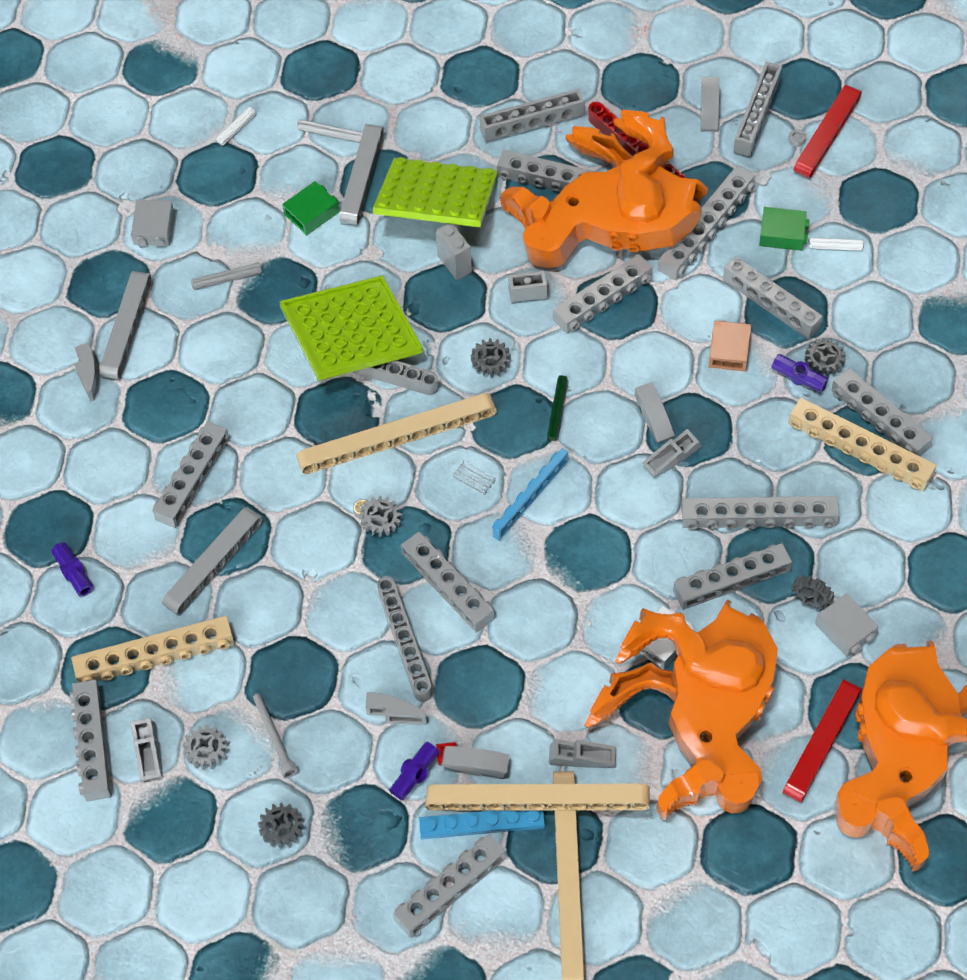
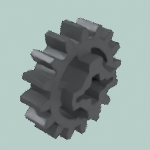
M489 338L488 342L482 340L481 345L476 343V349L472 348V367H476L477 373L482 371L483 376L486 373H489L490 377L493 376V373L500 375V370L505 372L506 366H510L511 354L509 353V347L505 348L504 342L499 344L498 339L495 342H492L491 338Z
M822 338V341L819 342L818 339H815V343H809V348H806L805 361H807L809 367L812 366L813 371L817 370L819 374L825 372V375L828 376L829 372L834 375L836 370L841 371L842 366H844L846 353L843 352V346L838 347V341L832 343L831 338L829 341Z
M804 575L802 577L798 576L791 587L793 588L792 592L796 593L795 597H800L801 602L806 605L812 604L815 608L820 606L824 609V607L830 606L835 597L831 587L825 586V582L818 578L815 580L811 576L808 578Z
M283 802L280 803L279 807L272 804V810L265 808L266 815L260 814L262 821L258 822V827L261 828L259 833L260 836H263L264 842L270 840V846L272 847L275 843H278L279 848L282 847L283 843L289 847V841L291 840L296 843V835L301 836L300 829L304 828L303 822H301L303 820L302 815H298V809L292 810L291 804L284 807ZM290 817L294 820V825L290 822ZM267 825L272 829V833L267 830Z

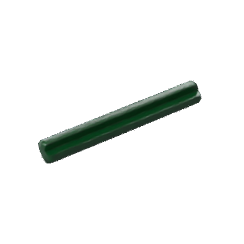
M559 375L557 379L547 433L549 441H556L558 437L568 382L567 376Z

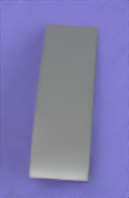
M702 77L701 131L718 132L719 77Z
M89 342L74 347L79 362L74 365L90 402L95 399L97 390V369Z
M653 382L636 387L634 396L656 443L659 444L675 437L673 429Z
M686 429L674 440H668L643 461L642 464L656 477L683 462L702 446L694 435Z
M367 692V715L385 716L386 723L427 725L426 712L417 706L394 696Z
M146 718L130 722L140 780L145 781L161 777L152 719Z
M554 739L550 744L549 764L586 768L614 767L616 746L578 739L575 742Z
M445 746L441 766L476 776L485 774L502 779L507 774L510 755L479 748Z

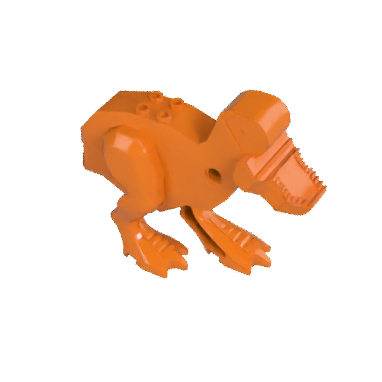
M621 110L622 118L614 119L615 126L624 131L625 134L648 144V149L634 156H631L621 146L614 133L608 136L601 134L600 129L573 126V134H567L565 137L566 141L575 147L579 153L600 159L613 165L614 168L606 172H584L566 185L556 198L550 202L543 196L532 194L525 187H509L501 193L500 201L503 211L507 210V213H511V216H514L518 221L520 220L525 228L523 242L527 258L531 264L542 268H555L563 265L577 244L585 239L611 247L616 251L629 249L631 252H639V250L646 251L671 247L695 228L702 213L698 200L707 195L708 187L697 179L680 178L662 168L674 156L673 146L666 134L664 117L657 120L650 118V114L646 112Z
M730 600L724 603L716 620L699 632L693 631L688 626L682 613L661 614L642 608L639 617L640 623L634 621L620 646L621 649L615 662L618 664L624 663L631 657L637 656L645 646L650 645L651 642L656 641L658 638H669L674 643L678 655L674 662L673 671L658 668L652 662H649L630 671L611 673L610 687L603 686L584 725L591 728L603 720L607 721L628 699L645 689L658 690L668 695L675 702L668 724L679 749L692 767L683 775L672 780L659 795L656 810L664 820H666V817H669V813L675 812V809L678 810L679 807L690 806V804L697 806L699 798L703 799L704 796L716 795V800L724 811L732 814L741 813L750 806L762 781L760 767L741 749L737 739L752 725L754 720L759 721L765 704L767 705L772 696L774 687L771 685L774 679L778 648L760 617L752 613L747 616L731 608L732 601Z
M932 640L927 641L926 646L907 647L906 644H896L868 666L860 703L857 704V710H855L856 722H860L858 741L863 743L864 751L873 771L843 783L834 802L836 823L843 834L859 838L866 835L871 828L882 833V836L887 838L886 845L890 844L893 848H897L896 850H900L899 853H903L902 857L905 856V860L908 859L907 863H911L909 867H913L912 871L919 870L925 864L929 855V848L924 832L913 820L908 807L925 798L943 780L948 769L947 749L949 745L967 742V718L963 717L967 715V685L957 693L938 665L936 648Z

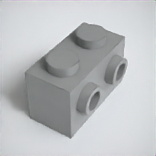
M545 271L508 275L511 302L547 298Z

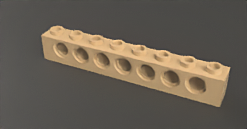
M803 398L799 399L790 413L788 424L793 428L800 429L811 437L818 438L827 445L834 446L842 450L843 453L852 455L861 462L868 463L876 467L877 470L886 472L895 479L910 484L915 489L924 491L934 476L936 464Z
M226 615L71 657L77 682L90 680L107 681L116 676L130 675L138 670H148L153 666L167 665L175 660H186L194 655H204L216 649H226L234 645ZM211 635H215L212 639L208 638ZM192 640L196 641L193 644H189V642ZM171 646H177L174 649H169ZM133 656H138L136 659H130ZM119 661L117 664L111 665L112 662ZM99 666L98 669L91 670L93 667Z

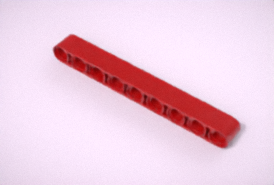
M596 101L589 104L588 121L596 129H600V132L604 135L610 136L611 133H614L618 142L631 156L649 148L648 144L644 141L628 136L624 131L615 126L614 119L618 117L602 103ZM668 161L662 167L680 178H687Z

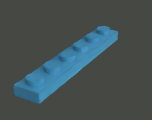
M561 448L558 453L555 452L547 466L544 465L540 469L539 475L535 479L530 480L527 489L518 494L512 506L509 505L504 511V515L493 523V537L500 541L568 462L567 450Z
M543 810L483 811L419 817L421 840L545 829Z

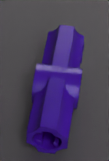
M780 353L779 355L777 354L771 366L772 369L790 377L794 384L805 385L819 393L824 391L829 378L809 369L807 363L803 361L795 362Z
M66 542L54 545L51 552L60 565L59 568L67 582L71 583L78 596L90 594L93 586L86 576L79 559L74 557Z
M428 741L424 742L412 759H407L403 762L401 774L390 787V793L399 800H404L416 783H421L426 779L428 774L427 768L440 753L438 748Z

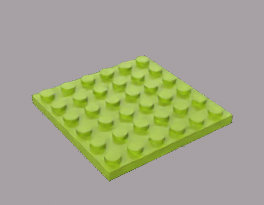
M394 158L373 206V214L481 227L497 180V171L491 168L480 169L474 166L464 167L457 164L448 165L439 162H423L419 159Z
M383 275L280 301V308L318 381L423 353L421 343Z

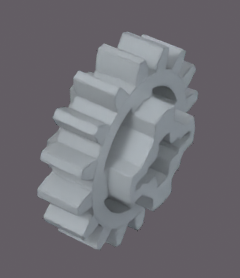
M379 496L378 500L371 497V502L366 500L365 505L361 506V513L359 514L361 526H365L366 532L371 530L372 536L375 533H378L379 537H382V533L389 536L390 530L395 532L396 526L400 525V507H395V501L390 503L389 497L385 500H382L381 496Z
M206 725L205 729L198 726L197 732L193 729L191 730L192 736H185L187 742L183 743L185 749L183 752L187 756L189 763L193 761L194 767L201 764L202 769L205 768V765L213 768L212 763L215 762L219 765V758L225 759L224 752L228 751L227 745H225L227 740L223 738L222 731H217V727L210 730L209 725Z

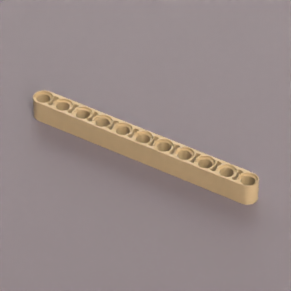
M483 393L303 449L296 454L302 473L311 474L492 417L496 414L497 409L491 395Z
M574 771L553 772V784H575ZM555 810L562 980H584L576 810Z
M433 784L427 786L425 807L433 811L646 810L649 808L650 786L646 784Z

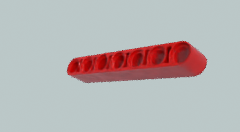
M844 85L794 166V172L808 178L813 176L859 102L862 91Z
M845 679L842 680L790 775L782 794L800 803L803 801L861 693V687Z

